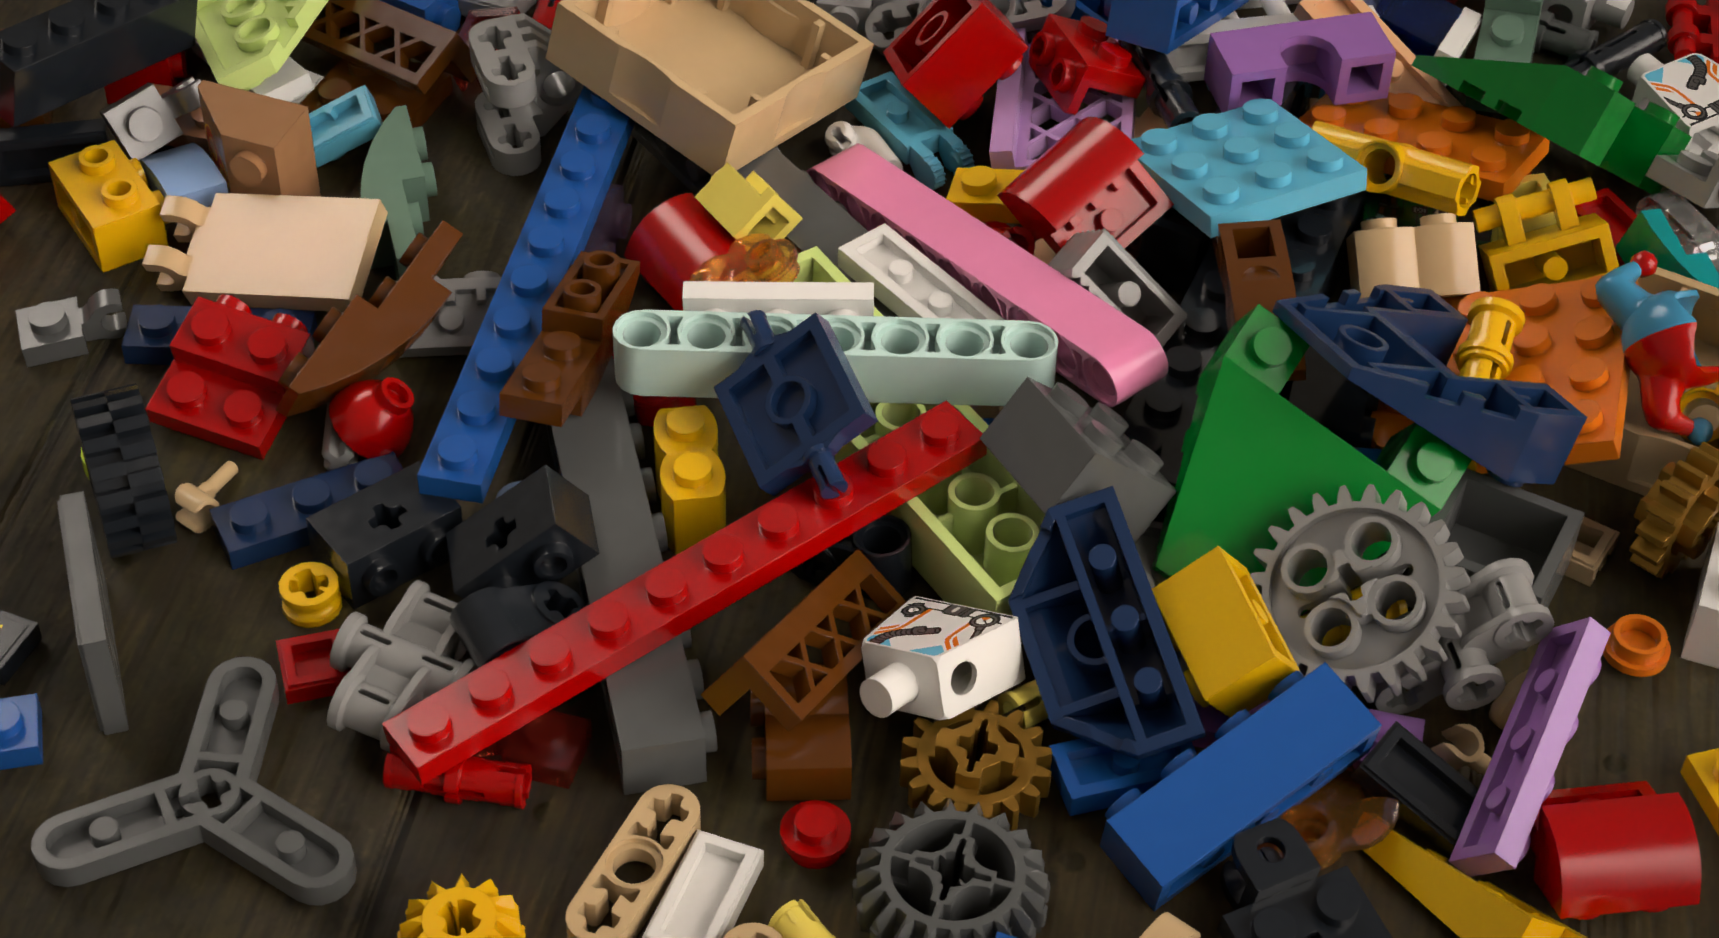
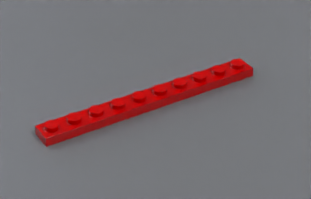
M947 400L839 461L837 465L848 483V488L844 493L837 489L840 496L833 499H824L820 494L814 477H811L383 722L382 726L387 742L418 781L424 785L986 456L987 447L980 440L983 433Z

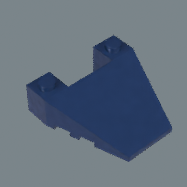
M1383 284L1374 286L1370 297L1360 298L1361 293L1356 289L1343 290L1338 302L1327 303L1329 298L1324 294L1276 301L1272 312L1343 376L1485 467L1488 474L1495 480L1511 487H1522L1524 483L1554 485L1587 416L1545 383L1457 376L1447 367V364L1468 319L1433 290Z

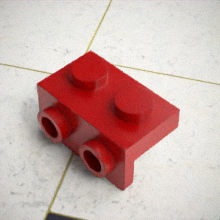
M1049 13L1041 32H1038L1031 42L1028 63L1064 113L1077 114L1088 88L1138 98L1146 78L1131 60L1132 54L1120 46L1114 38L1105 36L1106 23L1090 16H1082L1079 21Z

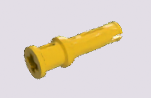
M1499 297L1479 298L1471 303L1467 315L1468 323L1471 326L1468 338L1459 345L1455 361L1460 372L1459 376L1504 380L1510 375L1513 368L1514 359L1510 351L1514 337L1522 332L1526 320L1525 315L1518 305L1509 300ZM1472 460L1467 469L1476 471L1477 462Z

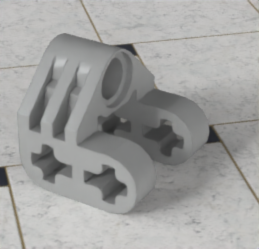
M525 13L488 19L477 23L469 31L471 63L483 90L475 100L477 130L492 166L496 171L510 176L525 175L539 167L542 161L540 137L545 136L574 105L584 86L545 59L552 30Z

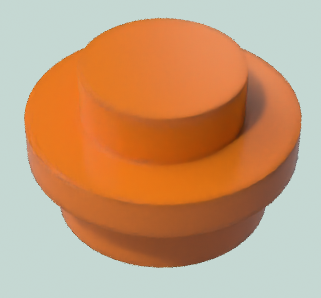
M1629 614L1618 619L1616 623L1607 629L1611 634L1603 651V656L1618 671L1635 677H1649L1660 673L1666 667L1671 654V646L1665 628L1657 620L1646 615Z

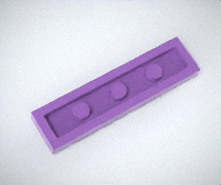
M1592 617L1554 627L1538 645L1449 859L1451 864L1469 877L1516 869L1517 864L1523 859L1530 847L1531 837L1529 834L1542 803L1553 790L1555 784L1554 772L1565 745L1577 730L1579 723L1577 715L1589 686L1600 673L1602 666L1600 658L1611 634Z

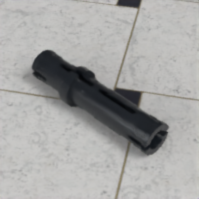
M1649 18L1641 21L1628 31L1622 32L1600 44L1591 51L1581 50L1570 55L1564 65L1585 76L1592 65L1612 76L1630 67L1639 56L1646 53L1652 55L1661 51L1667 43L1662 41V39L1667 38V32L1659 21Z
M1118 40L1119 45L1132 54L1131 60L1146 78L1144 87L1147 90V104L1154 115L1163 119L1167 128L1191 122L1196 116L1201 115L1192 101L1193 92L1185 77L1176 74L1165 53Z

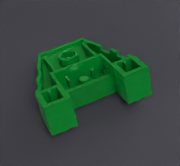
M1417 55L1412 63V66L1656 197L1663 185L1645 176L1655 156L1679 155L1681 150H1685L1692 138L1675 127L1680 119L1678 115L1651 101L1645 110L1636 107V103L1618 93L1623 84L1622 81L1592 65L1585 76L1566 65Z
M1257 304L1233 324L1200 374L1195 394L1198 398L1191 426L1186 431L1181 453L1184 454L1176 486L1174 487L1177 492L1167 505L1152 569L1168 579L1219 546L1244 565L1250 574L1265 572L1266 569L1259 563L1253 553L1255 549L1275 550L1277 543L1268 531L1269 527L1272 525L1286 531L1294 527L1288 511L1292 506L1306 516L1314 513L1313 494L1319 493L1328 506L1337 504L1338 491L1340 486L1346 485L1354 501H1361L1368 484H1372L1378 491L1382 504H1385L1389 496L1396 489L1400 490L1407 501V511L1422 501L1426 504L1432 517L1443 508L1472 459L1414 422L1391 436L1376 461L1373 462L1279 395L1310 345L1277 316L1260 304ZM1374 542L1363 552L1362 559L1375 560L1390 548L1391 542ZM1317 567L1310 569L1300 579L1299 586L1309 587L1316 585L1326 575L1327 568Z

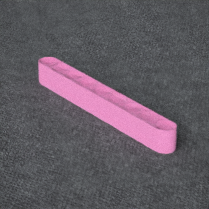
M857 143L807 170L814 183L834 201L842 203L848 213L866 230L871 231L884 223L887 224L1005 320L1034 321L1050 327L1056 333L1059 341L1056 372L1100 403L1108 407H1114L1166 377L1168 373L1166 354L1160 342L1148 329L864 145Z

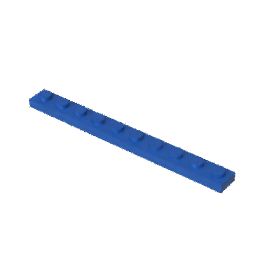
M585 86L582 88L419 469L417 479L419 493L482 504L484 502L516 422L515 418L499 415V393L542 331L543 306L580 252L585 250L636 123Z

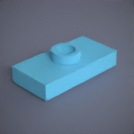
M366 85L360 86L309 113L317 168L341 158L350 150L370 141L377 134L383 122L375 99Z

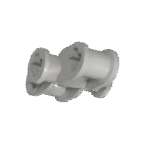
M1520 558L1501 559L1488 564L1479 572L1470 576L1471 584L1456 590V592L1465 595L1470 605V611L1449 615L1457 622L1463 634L1460 639L1440 637L1438 641L1448 659L1444 663L1426 656L1420 661L1427 677L1424 682L1413 677L1408 671L1401 674L1402 694L1398 696L1390 690L1386 682L1377 683L1374 698L1377 709L1388 713L1404 714L1420 708L1428 701L1443 694L1449 707L1455 710H1470L1489 704L1499 697L1505 688L1506 682L1500 669L1493 666V664L1537 644L1552 631L1554 626V620L1549 609L1538 603L1531 587L1534 574L1528 562ZM1498 582H1501L1503 588H1502L1501 586H1499V585H1496V584H1497ZM1405 599L1408 607L1414 609L1416 601ZM1412 611L1402 614L1401 616L1393 620L1402 619L1409 615ZM1522 620H1523L1525 623H1529V624H1528L1527 626H1524Z
M417 580L407 589L383 630L368 624V617L356 611L351 613L340 627L330 653V667L340 672H344L348 668H351V671L344 676L333 695L327 714V726L339 732L348 727L379 740L380 748L390 753V744L386 740L382 726L383 722L478 669L470 658L463 663L458 661L467 651L452 627L449 618L452 610L458 603L431 593L430 586L427 583Z

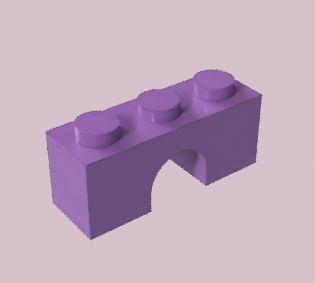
M1372 12L1210 33L1204 80L1221 112L1242 107L1244 103L1253 99H1271L1281 106L1285 83L1292 81H1303L1319 86L1327 93L1333 105L1384 99L1388 97L1396 51Z

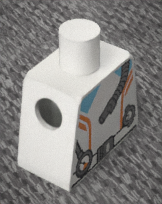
M1649 53L1639 56L1631 64L1627 73L1628 80L1636 85L1632 100L1636 103L1635 106L1645 110L1651 101L1678 115L1680 119L1675 127L1692 137L1685 148L1686 151L1701 155L1703 150L1719 154V64L1698 53L1689 54L1665 65Z
M914 596L868 634L864 638L861 647L866 680L860 686V698L865 708L872 715L879 718H885L898 710L936 720L951 719L1026 679L1017 616Z

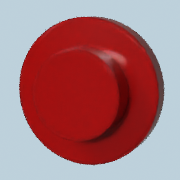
M811 800L799 803L785 813L780 823V841L783 848L794 862L805 868L821 869L831 866L841 857L850 844L851 823L848 816L838 806L826 801Z

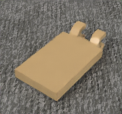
M216 193L211 207H206L187 197L166 195L159 215L164 222H177L173 236L178 242H190L187 254L169 246L149 244L142 265L146 271L160 272L156 283L160 291L172 292L182 290L191 305L194 304L198 296L215 302L219 295L226 294L240 299L252 308L330 311L334 306L339 311L344 312L356 294L361 297L363 295L388 212L380 199Z

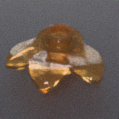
M764 233L746 235L732 242L727 254L714 256L703 262L693 272L688 281L793 282L800 272V265L797 262L798 251L788 239L774 240L769 234Z
M1353 765L1299 805L1289 808L1280 817V819L1289 822L1300 833L1305 842L1315 841L1306 844L1320 864V870L1334 864L1343 852L1363 850L1375 846L1393 830L1399 818L1400 803L1397 799L1388 797L1364 799L1362 786L1350 777L1355 770ZM1273 844L1274 849L1279 852V856L1283 859L1282 851Z

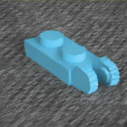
M892 71L862 82L857 98L844 105L865 127L876 130L895 155L906 165L910 164L915 178L932 190L943 186L946 180L944 167L941 161L938 160V157L934 156V153L939 152L944 166L950 172H953L954 175L957 167H974L973 154H971L967 145H964L963 141L953 133V127L947 128L902 86Z

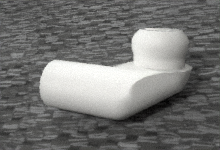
M845 121L834 122L827 128L825 142L833 156L859 143L903 171L902 162L876 130L865 126H851Z

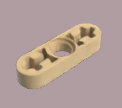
M664 784L649 789L640 797L568 905L566 910L567 938H637L662 899L697 829L701 830L700 803L694 793L679 785ZM671 815L680 816L681 821L671 819L666 824L660 834V844L655 841L657 837L656 820L666 822L670 819ZM633 861L646 863L655 871L648 880L636 884L621 881L616 877L615 872L623 864ZM609 899L614 904L611 911L612 927L602 925L596 933L588 932L587 924L597 927L609 912Z

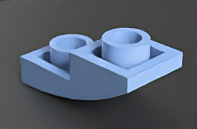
M192 142L151 154L139 161L151 190H160L164 198L166 195L187 197L208 207L212 205L216 193H228L227 182L209 155L196 143Z

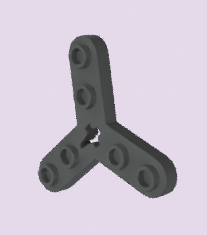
M250 656L235 657L217 666L210 674L179 773L59 813L45 820L36 829L31 840V850L37 871L45 881L62 887L82 885L203 842L296 901L307 905H325L338 901L345 896L355 884L357 868L351 843L343 835L257 783L279 705V688L276 674L271 665L262 659ZM215 793V796L221 800V805L208 809L201 797L206 794Z

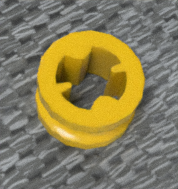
M304 562L289 568L282 575L279 581V594L282 599L283 614L289 622L299 627L314 628L330 623L339 615L342 608V597L339 591L338 575L334 569L324 563ZM311 591L315 592L316 597L306 598L304 594Z

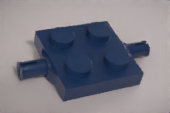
M761 310L751 311L747 313L751 320L743 316L740 320V326L744 330L753 349L752 353L747 356L738 370L713 387L760 489L775 496L801 476L811 472L819 487L821 496L824 499L836 498L840 496L837 489L844 493L848 488V483L834 459L835 454L844 445L878 422L829 321L815 312L792 330L774 335L765 312Z

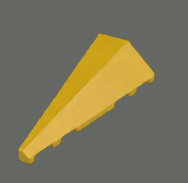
M1364 814L1351 838L1355 844L1460 938H1588L1489 881H1475L1447 863L1448 858L1432 849H1423L1375 817Z

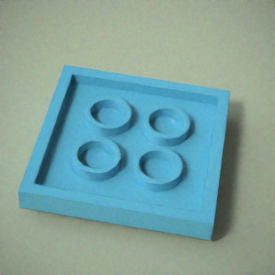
M1271 99L1249 100L1242 107L1219 114H1201L1196 116L1191 122L1168 129H1150L1145 131L1142 136L1131 139L1144 153L1138 161L1173 202L1174 205L1172 207L1210 238L1218 236V224L1271 220L1365 191L1367 187L1366 167Z

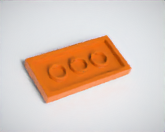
M1388 92V97L1384 99L1333 105L1326 93L1299 118L1300 121L1312 128L1315 121H1322L1392 142L1410 144L1420 150L1479 166L1481 186L1477 198L1494 202L1496 197L1513 193L1520 185L1522 179L1529 175L1548 154L1550 140L1512 119L1500 120L1476 114L1474 110L1464 106L1447 107L1423 101L1420 96L1412 93L1395 94ZM1390 155L1384 164L1383 172L1393 175L1395 161L1394 157Z

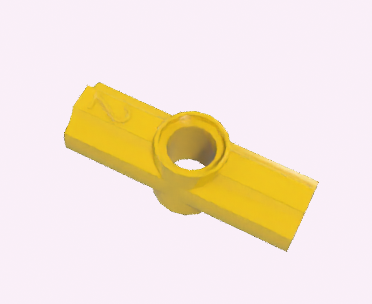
M1315 121L1311 128L1367 168L1366 191L1387 194L1444 212L1454 213L1458 216H1466L1468 209L1476 202L1481 186L1479 166L1420 150L1410 144L1392 142L1322 121ZM1392 155L1395 161V171L1392 178L1387 181L1383 172L1384 164L1387 158Z

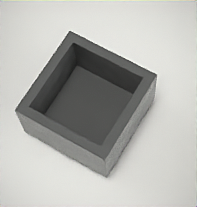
M1027 377L980 437V440L1044 514H1046L1050 507L1113 486L1134 543L1137 542L1177 492L1159 472L1164 465L1160 457L1141 442L1134 439L1131 441L1124 434L1129 425L1118 413L1100 402L1094 408H1090L1080 395L1059 382L1052 389Z
M1466 469L1443 508L1431 517L1429 524L1440 519L1445 522L1451 534L1445 543L1457 542L1464 556V559L1455 566L1465 568L1469 577L1479 572L1488 564L1501 559L1520 558L1528 562L1534 574L1531 587L1537 601L1548 608L1569 566L1585 512L1521 488L1505 485L1494 478ZM1409 567L1407 576L1412 574L1413 568ZM1498 582V583L1496 584V585H1499V586H1501V587L1503 588L1501 582ZM1522 620L1524 626H1527V625L1529 624V623H1525V622Z

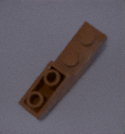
M1280 219L1218 224V236L1211 238L1226 297V323L1229 331L1234 323L1257 304H1260L1274 314L1272 310L1276 301L1295 298L1296 291ZM1305 354L1288 381L1306 380Z
M442 220L430 238L419 232L399 260V263L407 269L398 282L387 276L369 302L356 294L343 313L333 306L312 335V338L320 343L310 358L299 352L279 379L278 384L285 388L286 392L276 411L288 417L318 408L331 402L332 398L346 386L357 381L373 379L396 362L421 337L450 297L452 292L435 281L434 277L448 260L463 233Z
M610 251L580 252L542 308V331L499 393L500 416L562 427L569 415L582 417L613 354L612 328L620 316L628 313L640 274V261L620 258L617 254Z

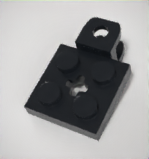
M1276 818L1236 834L1231 846L1233 861H1227L1220 874L1223 891L1234 911L1222 915L1217 928L1222 938H1393L1348 866L1317 877L1321 869L1320 864L1303 837L1289 822ZM1263 843L1274 844L1282 851L1283 856L1271 847H1263L1258 851L1257 847Z

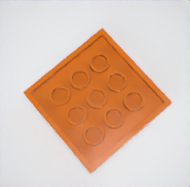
M1604 275L1583 280L1553 284L1538 283L1523 288L1494 292L1480 291L1464 296L1442 298L1466 318L1471 303L1479 298L1499 297L1518 305L1524 312L1526 320L1522 332L1514 337L1510 351L1513 355L1514 364L1510 375L1504 380L1545 383L1587 416L1564 465L1620 459L1631 369L1627 365L1625 354L1622 350V330L1606 313L1596 297L1595 285ZM1468 321L1447 364V367L1457 376L1460 375L1455 357L1459 345L1468 338L1471 327ZM1379 400L1377 411H1372L1371 414L1372 418H1376L1370 448L1383 450L1391 436L1414 422ZM1477 463L1475 472L1481 474L1488 473L1485 467Z

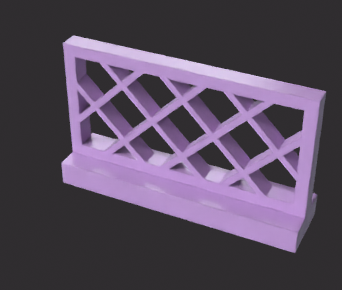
M1026 27L1015 28L1029 48L1022 54L1023 60L1018 69L1004 80L998 79L989 148L992 169L1026 170L1037 160L1034 159L1035 157L1052 147L1082 119L1090 116L1102 118L1108 114L1116 118L1111 124L1130 139H1134L1136 98L1115 93L1104 95L1098 92V89L1088 88L1082 102L1089 106L1077 112L1076 115L1064 113L1054 98L1048 99L1042 96L1048 90L1028 63L1031 44H1028ZM1049 119L1059 122V124L1047 131L1039 127V125Z

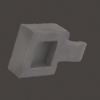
M191 76L162 95L159 94L154 84L148 82L99 112L128 159L137 158L140 161L184 134L175 118L201 107L197 88L201 80H195Z

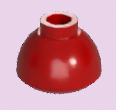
M387 377L383 381L377 379L357 381L340 390L332 398L329 406L330 419L342 442L358 455L365 458H374L394 451L398 458L408 446L413 433L414 414L411 406L414 404V395L407 384L394 377Z

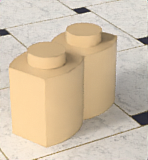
M1454 213L1423 216L1420 218V226L1397 227L1396 218L1370 219L1362 221L1360 223L1361 230L1354 231L1346 238L1351 289H1356L1361 293L1360 298L1370 297L1374 286L1383 284L1431 289L1441 298L1464 296L1481 291L1474 222H1457Z

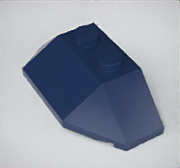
M1110 486L1048 508L1040 526L1041 531L1025 560L1008 602L1013 616L1018 617L1020 637L1052 728L1137 760L1206 737L1114 487Z

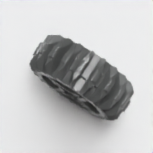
M949 798L942 811L933 812L921 801L914 812L913 819L895 811L892 820L889 822V829L874 828L873 835L869 839V848L861 849V855L857 859V878L853 880L852 899L856 901V919L860 925V931L870 933V938H995L997 932L1017 938H1035L1036 933H1041V928L1045 926L1048 906L1045 903L1049 902L1050 882L1048 881V874L1044 873L1045 862L1042 858V850L1030 848L1031 840L1028 837L1027 829L1009 831L1010 823L1007 820L1006 813H1002L990 820L983 817V811L979 802L969 812L956 811V807Z

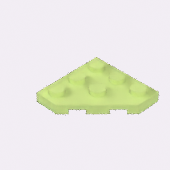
M198 0L195 38L218 84L249 91L251 88L260 85L264 79L278 73L329 0Z

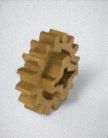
M1702 442L1699 448L1695 446L1691 448L1685 462L1679 460L1677 463L1670 462L1661 469L1658 479L1647 495L1640 500L1636 508L1634 518L1640 522L1635 533L1639 536L1630 546L1629 551L1633 552L1629 559L1630 562L1652 575L1664 579L1668 572L1672 574L1676 570L1681 558L1686 560L1690 557L1695 560L1705 551L1719 521V449L1706 442Z
M991 700L986 705L984 711L975 710L972 707L951 719H934V723L918 717L914 721L913 737H904L902 741L899 782L901 787L908 788V805L911 809L918 808L922 801L933 812L942 811L950 798L957 809L956 811L969 812L979 802L983 811V817L990 820L1002 813H1006L1007 820L1010 823L1009 831L1017 830L1019 812L1035 818L1039 812L1040 798H1046L1049 795L1052 773L1050 771L1052 749L1042 746L1043 730L1040 726L1023 730L1024 712L1019 709L1010 713L1007 717L999 715V705L996 700Z

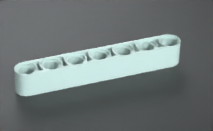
M643 309L623 314L615 321L612 328L616 383L622 390L639 396L718 398L713 387L738 370L747 356L752 353L753 349L744 330L740 326V320L743 316L751 320L747 314L748 312ZM765 313L774 335L792 330L812 315ZM820 315L829 321L868 401L871 403L941 404L947 400L951 405L1005 406L1027 377L1052 389L1054 387L1059 341L1056 333L1050 327L1040 322Z

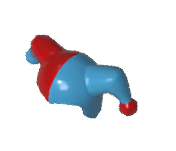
M1646 250L1640 251L1631 257L1630 263L1617 267L1599 279L1595 285L1596 297L1606 313L1622 330V350L1628 367L1638 378L1642 411L1648 425L1662 432L1687 436L1688 440L1694 444L1701 445L1702 442L1707 443L1712 438L1713 425L1702 417L1691 420L1681 412L1680 399L1685 390L1719 382V366H1702L1694 351L1695 332L1698 322L1691 315L1693 307L1700 296L1697 289L1685 291L1666 290L1651 294L1635 283L1639 277L1645 278L1653 275L1657 270L1658 261L1651 252Z

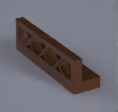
M329 0L322 9L326 17L314 21L301 39L308 44L424 95L442 72H446L471 84L477 78L471 63L470 48L457 32L380 0ZM341 28L355 33L340 39ZM374 43L389 48L374 55ZM410 58L423 63L416 73L409 70Z
M857 549L714 681L701 696L720 716L750 689L789 732L863 658L861 647L864 638L903 606L906 601L866 556ZM861 588L884 613L865 607ZM834 618L849 622L852 638L838 634ZM806 645L821 649L825 667L809 662ZM769 671L792 678L797 702Z

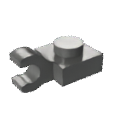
M113 288L100 290L94 293L81 308L79 307L77 297H72L54 302H43L36 306L15 310L21 349L27 368L89 354L88 341L123 337L128 325L125 312L106 315L123 310L119 290Z

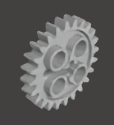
M1368 484L1361 501H1354L1346 485L1340 486L1338 491L1337 504L1331 506L1327 505L1319 493L1313 494L1314 513L1309 516L1304 515L1293 506L1289 508V515L1294 527L1289 531L1272 525L1269 527L1268 531L1277 543L1275 550L1255 549L1253 554L1266 570L1265 572H1254L1250 575L1300 672L1306 676L1326 662L1350 690L1352 686H1358L1367 703L1374 702L1377 683L1386 682L1396 696L1402 694L1400 675L1407 671L1416 679L1424 682L1427 677L1420 661L1428 656L1445 663L1448 657L1438 642L1440 637L1460 639L1463 634L1457 622L1449 615L1470 611V605L1465 595L1456 592V590L1471 584L1465 568L1455 566L1464 559V556L1457 542L1445 543L1451 535L1445 522L1440 519L1429 524L1431 514L1426 504L1422 501L1407 511V501L1402 492L1397 489L1389 496L1385 504H1382L1380 495L1372 484ZM1374 542H1391L1387 553L1379 559H1362L1363 552ZM1317 567L1327 568L1326 575L1316 585L1309 587L1299 586L1300 579L1310 569ZM1406 568H1413L1411 575H1402ZM1356 586H1361L1363 596L1352 601L1350 590ZM1411 599L1416 601L1415 608L1406 617L1397 620L1385 618L1387 610L1398 600ZM1304 610H1311L1306 618L1300 617ZM1340 625L1351 626L1350 634L1344 642L1331 647L1322 645L1324 636L1332 628Z

